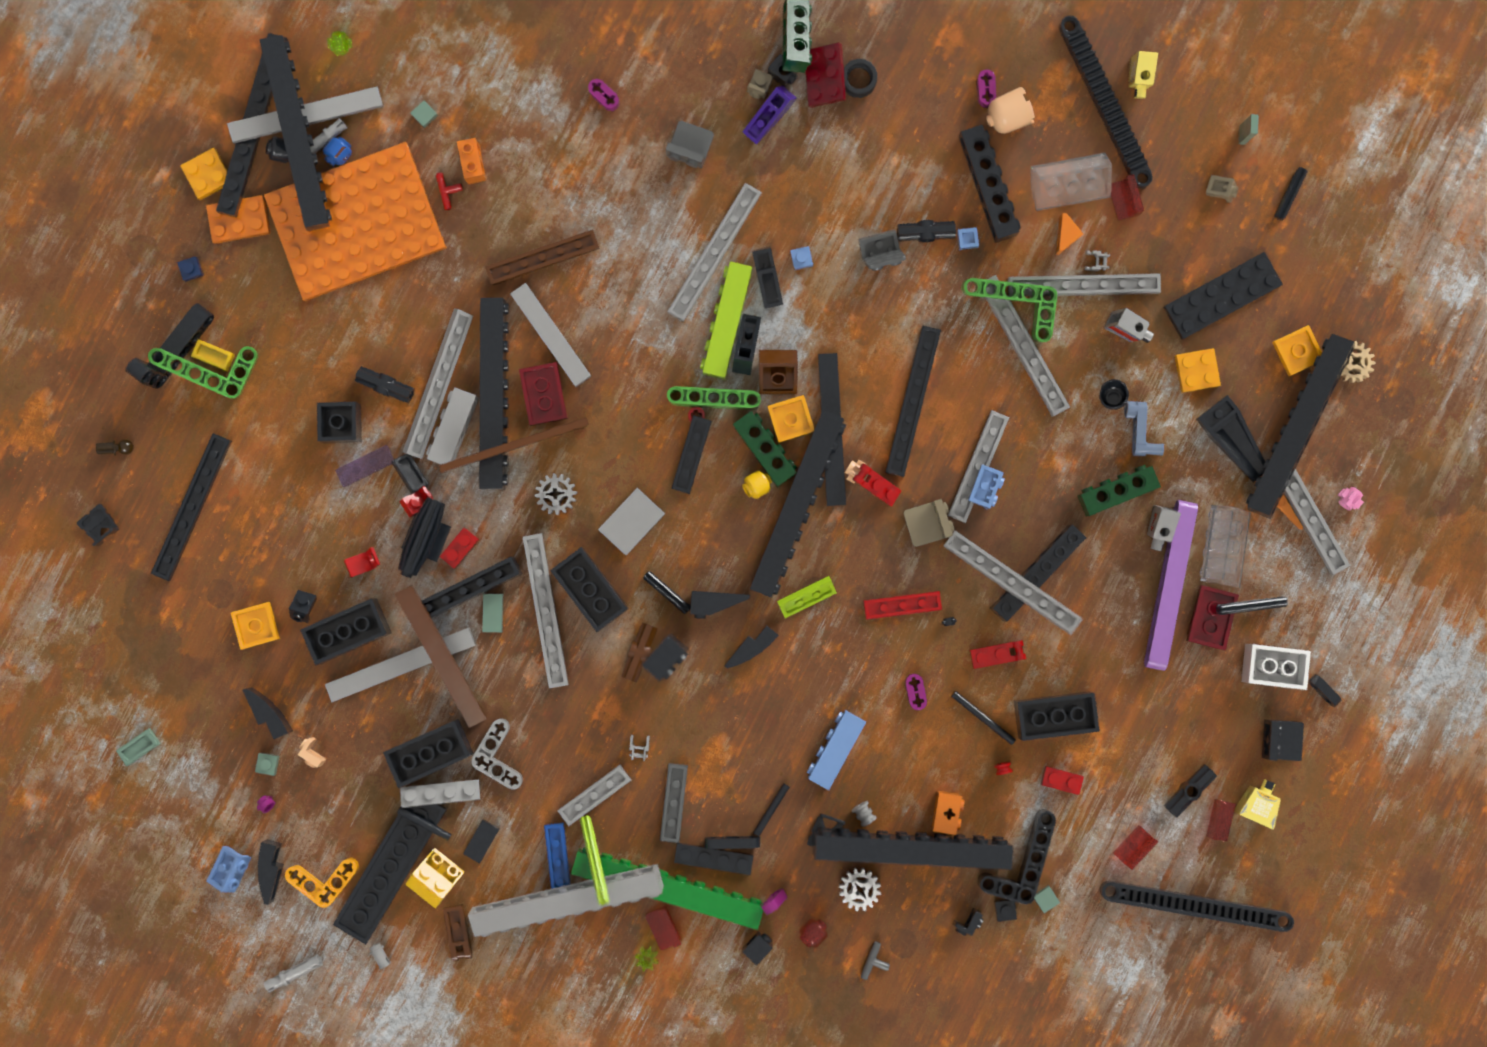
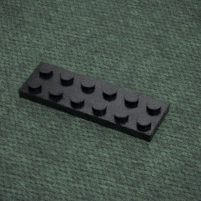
M1263 252L1165 305L1163 308L1181 340L1282 286L1283 283L1266 253Z

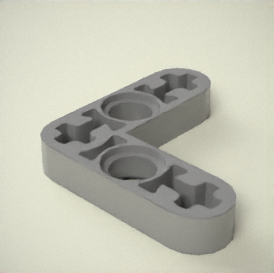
M501 718L492 723L472 757V765L475 769L505 787L514 790L522 785V775L494 758L510 730L509 722ZM504 723L505 731L499 732L498 736L501 737L499 740L498 737L491 735V732L495 734L498 730L496 724ZM488 739L495 740L496 747L490 750L486 747ZM477 757H485L484 762L488 764L490 763V760L493 761V763L489 766L488 771L485 770L487 765H478V760L476 759ZM495 765H499L503 769L500 776H496L492 772ZM507 770L510 772L508 776L512 778L514 776L518 777V784L515 783L514 785H511V780L507 777L505 778V781L502 780V778L506 775Z

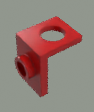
M373 547L364 553L344 560L351 578L374 570L380 565Z

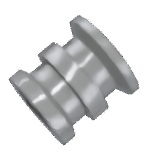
M868 801L860 803L851 810L852 813L857 814L856 818L861 821L862 827L872 823L877 818L872 814V809L868 808Z

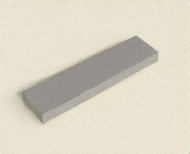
M619 765L561 807L558 813L566 824L570 826L630 782L631 778L623 767Z

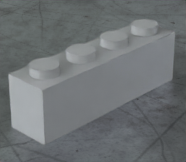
M455 387L453 391H450L447 397V402L449 403L447 408L443 409L440 416L441 424L439 427H436L433 437H435L432 445H429L426 452L428 460L444 464L456 459L479 397Z

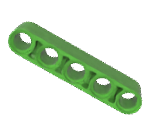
M674 386L667 392L668 401L675 406L755 410L760 406L761 402L759 393L751 390ZM673 392L681 393L679 400L674 401L671 399ZM696 392L700 395V399L697 402L690 400L692 393ZM717 394L720 398L718 402L712 403L709 401V396ZM736 395L739 400L735 404H730L728 397ZM749 396L757 398L758 401L755 405L747 403Z

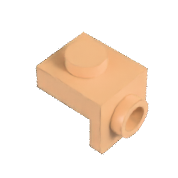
M314 737L305 739L299 747L301 751L298 754L312 768L320 767L326 761L324 757L311 749L317 740Z

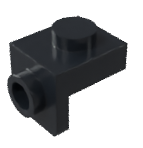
M298 590L289 607L290 618L296 622L308 623L310 620L309 614L317 600V596Z
M973 908L965 925L954 920L955 931L964 936L966 934L973 936L976 928L979 929L982 925V913Z

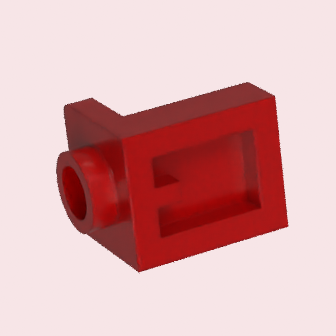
M423 486L417 492L402 498L399 502L410 518L418 513L427 497L433 499V496Z

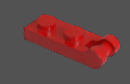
M862 463L858 475H855L852 480L892 507L902 490Z
M1023 640L969 650L973 669L1027 659L1026 653H1023ZM1009 648H1015L1016 655H1010Z

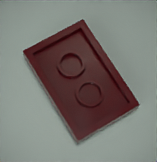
M837 42L809 49V54H812V62L806 69L808 106L812 108L845 101L842 44Z
M557 362L519 369L529 425L534 426L568 419Z
M1200 585L1186 641L1226 651L1235 613L1218 615L1216 606L1218 604L1238 602L1239 594Z

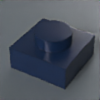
M196 256L177 262L183 281L187 282L204 276Z

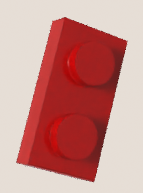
M464 527L440 555V558L456 569L480 539Z
M1045 766L1041 785L1080 795L1084 776Z

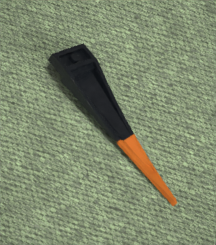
M1226 395L1196 418V420L1205 430L1206 435L1255 484L1259 476L1262 477L1265 471L1263 469L1265 460L1239 408ZM1283 494L1277 507L1298 529L1302 530L1303 526Z

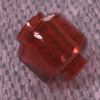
M809 919L800 928L799 933L801 936L799 938L808 948H817L828 937V933L825 930L827 926L820 919L817 921Z

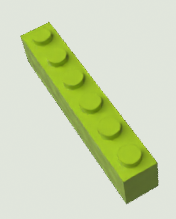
M731 261L729 267L725 266L723 277L726 280L724 285H720L718 295L721 296L720 303L715 305L714 314H717L715 322H711L709 330L712 333L711 340L707 339L705 351H708L707 356L702 358L700 369L703 370V375L722 380L726 379L752 274V266Z

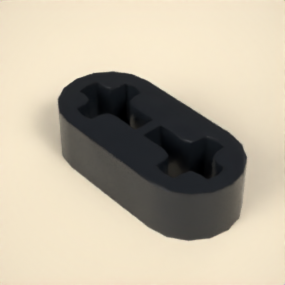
M1314 674L1308 680L1312 688L1332 707H1336L1342 701L1340 696L1317 674Z

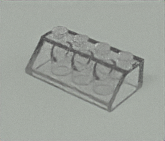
M1106 153L1030 166L1031 188L1037 211L1111 197L1112 163Z
M1211 505V510L1208 514V529L1205 534L1206 545L1203 550L1204 559L1200 570V581L1240 588L1251 512L1232 506Z

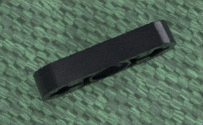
M759 836L704 838V848L760 847Z

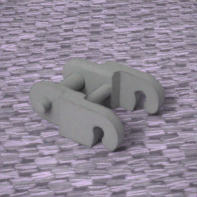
M1086 251L1085 254L1096 257V266L1091 268L1086 266V271H1099L1100 269L1106 271V269H1109L1107 258L1110 255L1107 252L1101 254V251ZM1099 257L1103 258V265H1099Z
M631 735L629 750H632V754L630 753L629 756H632V760L634 757L643 758V761H645V758H648L646 751H649L650 736H647L646 746L641 747L633 745L634 735ZM635 749H642L644 753L639 754L634 753Z

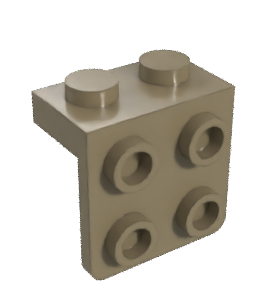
M942 499L907 509L903 512L913 546L917 547L953 536L954 526L951 520L948 521V506Z

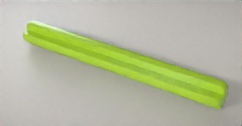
M586 815L580 818L597 901L599 905L603 906L609 903V897L590 816Z

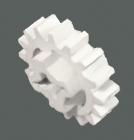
M854 868L853 874L847 871L848 877L841 878L844 884H839V888L843 889L839 894L840 896H845L842 902H849L848 908L854 905L856 911L859 910V907L866 911L867 905L873 908L872 901L878 902L879 900L876 895H881V891L877 890V888L881 887V884L875 883L878 879L877 876L871 877L872 871L869 870L865 873L864 868L860 872ZM856 877H864L867 879L858 880ZM849 882H851V884H852L851 890H849L848 893H847L848 884H849ZM856 884L861 888L863 887L864 895L857 891ZM871 886H873L872 894L869 897L868 891L870 888H872ZM856 898H857V899H862L863 902H857V901H854V900H855Z

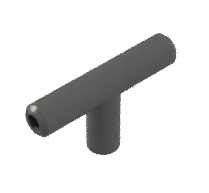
M874 941L861 973V978L864 980L868 979L873 966L885 971L889 970V963L876 958L881 947L880 942Z

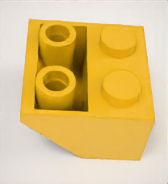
M434 848L413 872L405 885L436 909L465 871Z

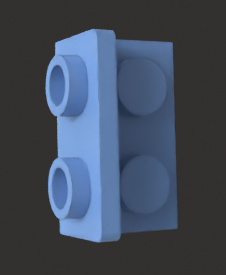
M982 464L968 501L983 506L985 509H990L991 506L994 507L998 496H996L997 489H1001L1005 478L1002 477L1004 472Z
M223 846L206 882L221 892L234 893L240 884L244 872L248 868L251 857L240 855L229 846Z

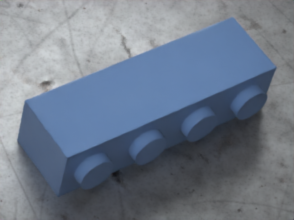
M844 710L843 713L839 712L835 719L837 724L834 730L830 729L826 735L827 743L824 747L820 746L816 754L818 757L815 764L811 763L806 772L809 774V780L827 790L833 784L866 724L865 720L847 710Z

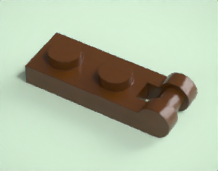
M464 905L444 907L443 913L452 962L459 961L460 958L471 959L473 954L470 946ZM463 945L464 950L458 951L457 946Z

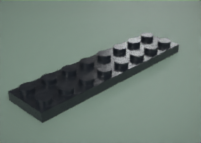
M440 804L405 808L436 826L447 808ZM398 814L333 923V926L366 945L433 833Z

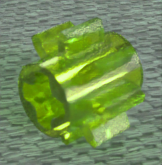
M335 31L330 35L331 38H327L328 48H331V51L336 55H345L348 53L349 48H352V39L343 31Z
M651 946L646 950L641 947V955H635V958L639 959L636 967L641 966L643 972L647 968L653 971V963L658 964L659 962L658 959H654L658 952L653 953ZM644 956L647 958L651 957L650 962L647 960L643 961Z

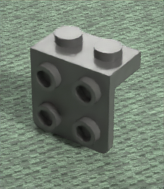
M679 121L672 141L667 144L665 149L666 156L674 161L685 162L693 168H703L714 133L690 123Z
M895 229L858 239L862 261L873 271L881 270L883 266L889 264L896 266L906 260L905 254L899 248Z

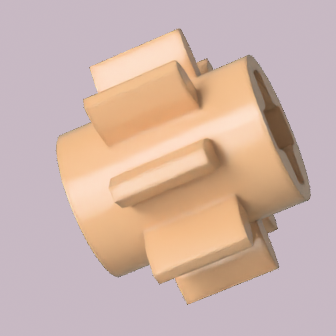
M858 460L857 463L852 461L845 471L849 475L847 480L855 483L852 480L853 477L858 475L862 463L865 465L866 463Z

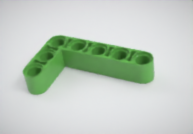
M978 278L966 279L962 283L961 290L967 296L1035 303L1032 337L1037 342H1047L1051 339L1057 303V291L1053 287ZM969 282H973L976 287L972 293L967 290ZM988 284L994 286V292L991 295L986 292ZM1007 286H1011L1013 289V294L1010 297L1005 294ZM1026 288L1032 291V296L1029 299L1024 296ZM1045 290L1051 293L1048 301L1043 298ZM1043 309L1048 311V318L1045 320L1040 316ZM1041 328L1046 331V336L1043 339H1040L1038 336V331Z
M243 347L239 351L227 378L160 348L150 350L148 359L153 365L225 397L236 399L240 397L258 360V353L252 347ZM247 350H251L254 353V357L250 361L245 360L243 357L244 352ZM161 352L163 360L157 363L154 360V354ZM176 360H180L182 363V368L178 371L172 368V364ZM240 367L246 370L243 378H238L235 374L236 370ZM195 368H198L201 372L198 379L191 377V371ZM215 376L219 379L217 387L210 386L209 380L211 377ZM230 385L237 386L238 391L235 395L231 396L228 394L227 389Z

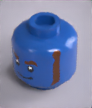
M341 137L332 138L323 149V153L326 156L324 159L332 166L335 164L342 166L352 155L350 149L352 146Z

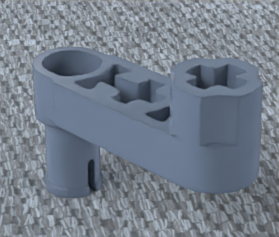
M1127 401L1124 407L1125 418H1133V456H1146V454L1163 456L1164 444L1146 442L1147 403Z

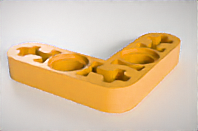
M354 858L343 860L325 884L300 865L289 867L285 872V878L315 904L326 908L336 900L357 873L359 864ZM352 863L351 868L353 870L348 871L345 876L341 874L347 868L345 864ZM295 870H297V871H298V873H297V876H298V877H296V878L293 879V878H292V875H293L292 872H294ZM305 876L306 879H304L300 885L299 882ZM338 877L342 880L340 888L333 886V878ZM307 881H312L315 884L314 891H308L305 888ZM329 890L333 891L327 898L329 901L323 902L321 895L324 896Z

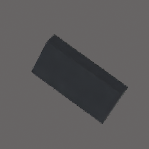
M404 454L391 462L411 494L417 492L421 487L429 485L411 455Z
M483 819L463 854L481 863L500 828Z

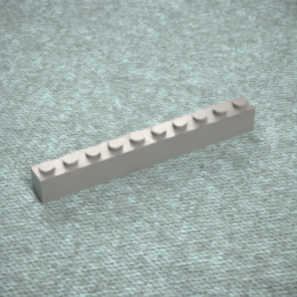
M658 864L605 876L609 903L603 906L599 905L592 879L472 907L468 918L474 937L480 935L486 937L498 931L504 933L515 927L525 928L532 923L542 924L554 918L560 920L567 915L574 914L577 916L589 910L599 911L606 906L616 907L623 902L630 901L633 903L645 897L655 898L662 894L664 887Z

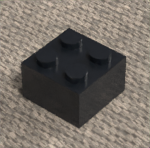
M357 402L317 403V441L321 443L362 442L361 404Z

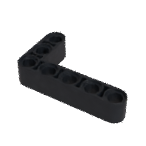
M199 303L193 305L160 349L184 359L212 323L214 315ZM157 352L154 355L155 362L158 363L163 360L161 352ZM138 358L131 360L125 369L128 374L141 384L155 389L163 386L172 374L165 369L153 365L150 361L148 363ZM174 361L172 368L175 370L181 361Z
M1041 809L1036 813L1017 881L990 873H982L979 875L977 883L983 892L1028 905L1034 901L1056 824V817L1052 812L1047 809ZM1049 814V822L1042 823V816ZM1039 833H1044L1045 835L1042 842L1036 841ZM1039 852V858L1036 861H1032V853ZM1034 871V877L1030 880L1026 879V873ZM985 879L992 880V884L989 887H983ZM1005 884L1010 885V890L1007 893L1002 892V887ZM1023 890H1029V895L1026 898L1020 897Z

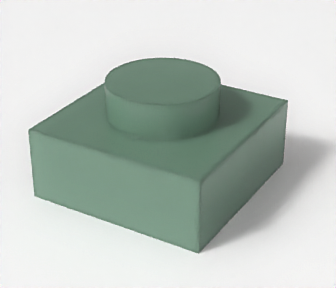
M262 752L258 753L255 772L276 775L280 756Z

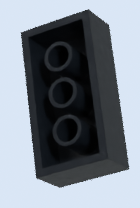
M580 547L550 570L596 632L601 631L629 609L583 547Z
M371 598L300 629L315 665L326 663L392 634L377 598Z
M669 634L641 666L658 681L662 678L666 680L676 670L673 666L676 663L680 665L689 655L686 652L689 648L673 634Z
M1088 691L1014 700L1018 739L1022 741L1100 732L1094 692Z
M459 719L383 752L398 788L474 754Z

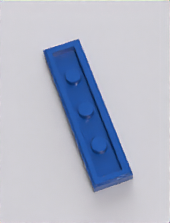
M564 822L545 824L544 830L551 889L570 885Z

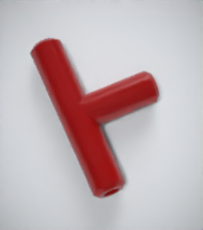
M436 173L444 210H451L452 206L448 194L462 191V184L458 183L446 187L443 173Z

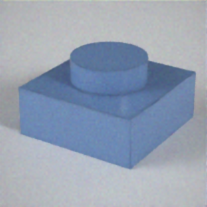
M977 227L957 230L959 250L979 247Z
M809 246L790 250L794 270L813 266Z

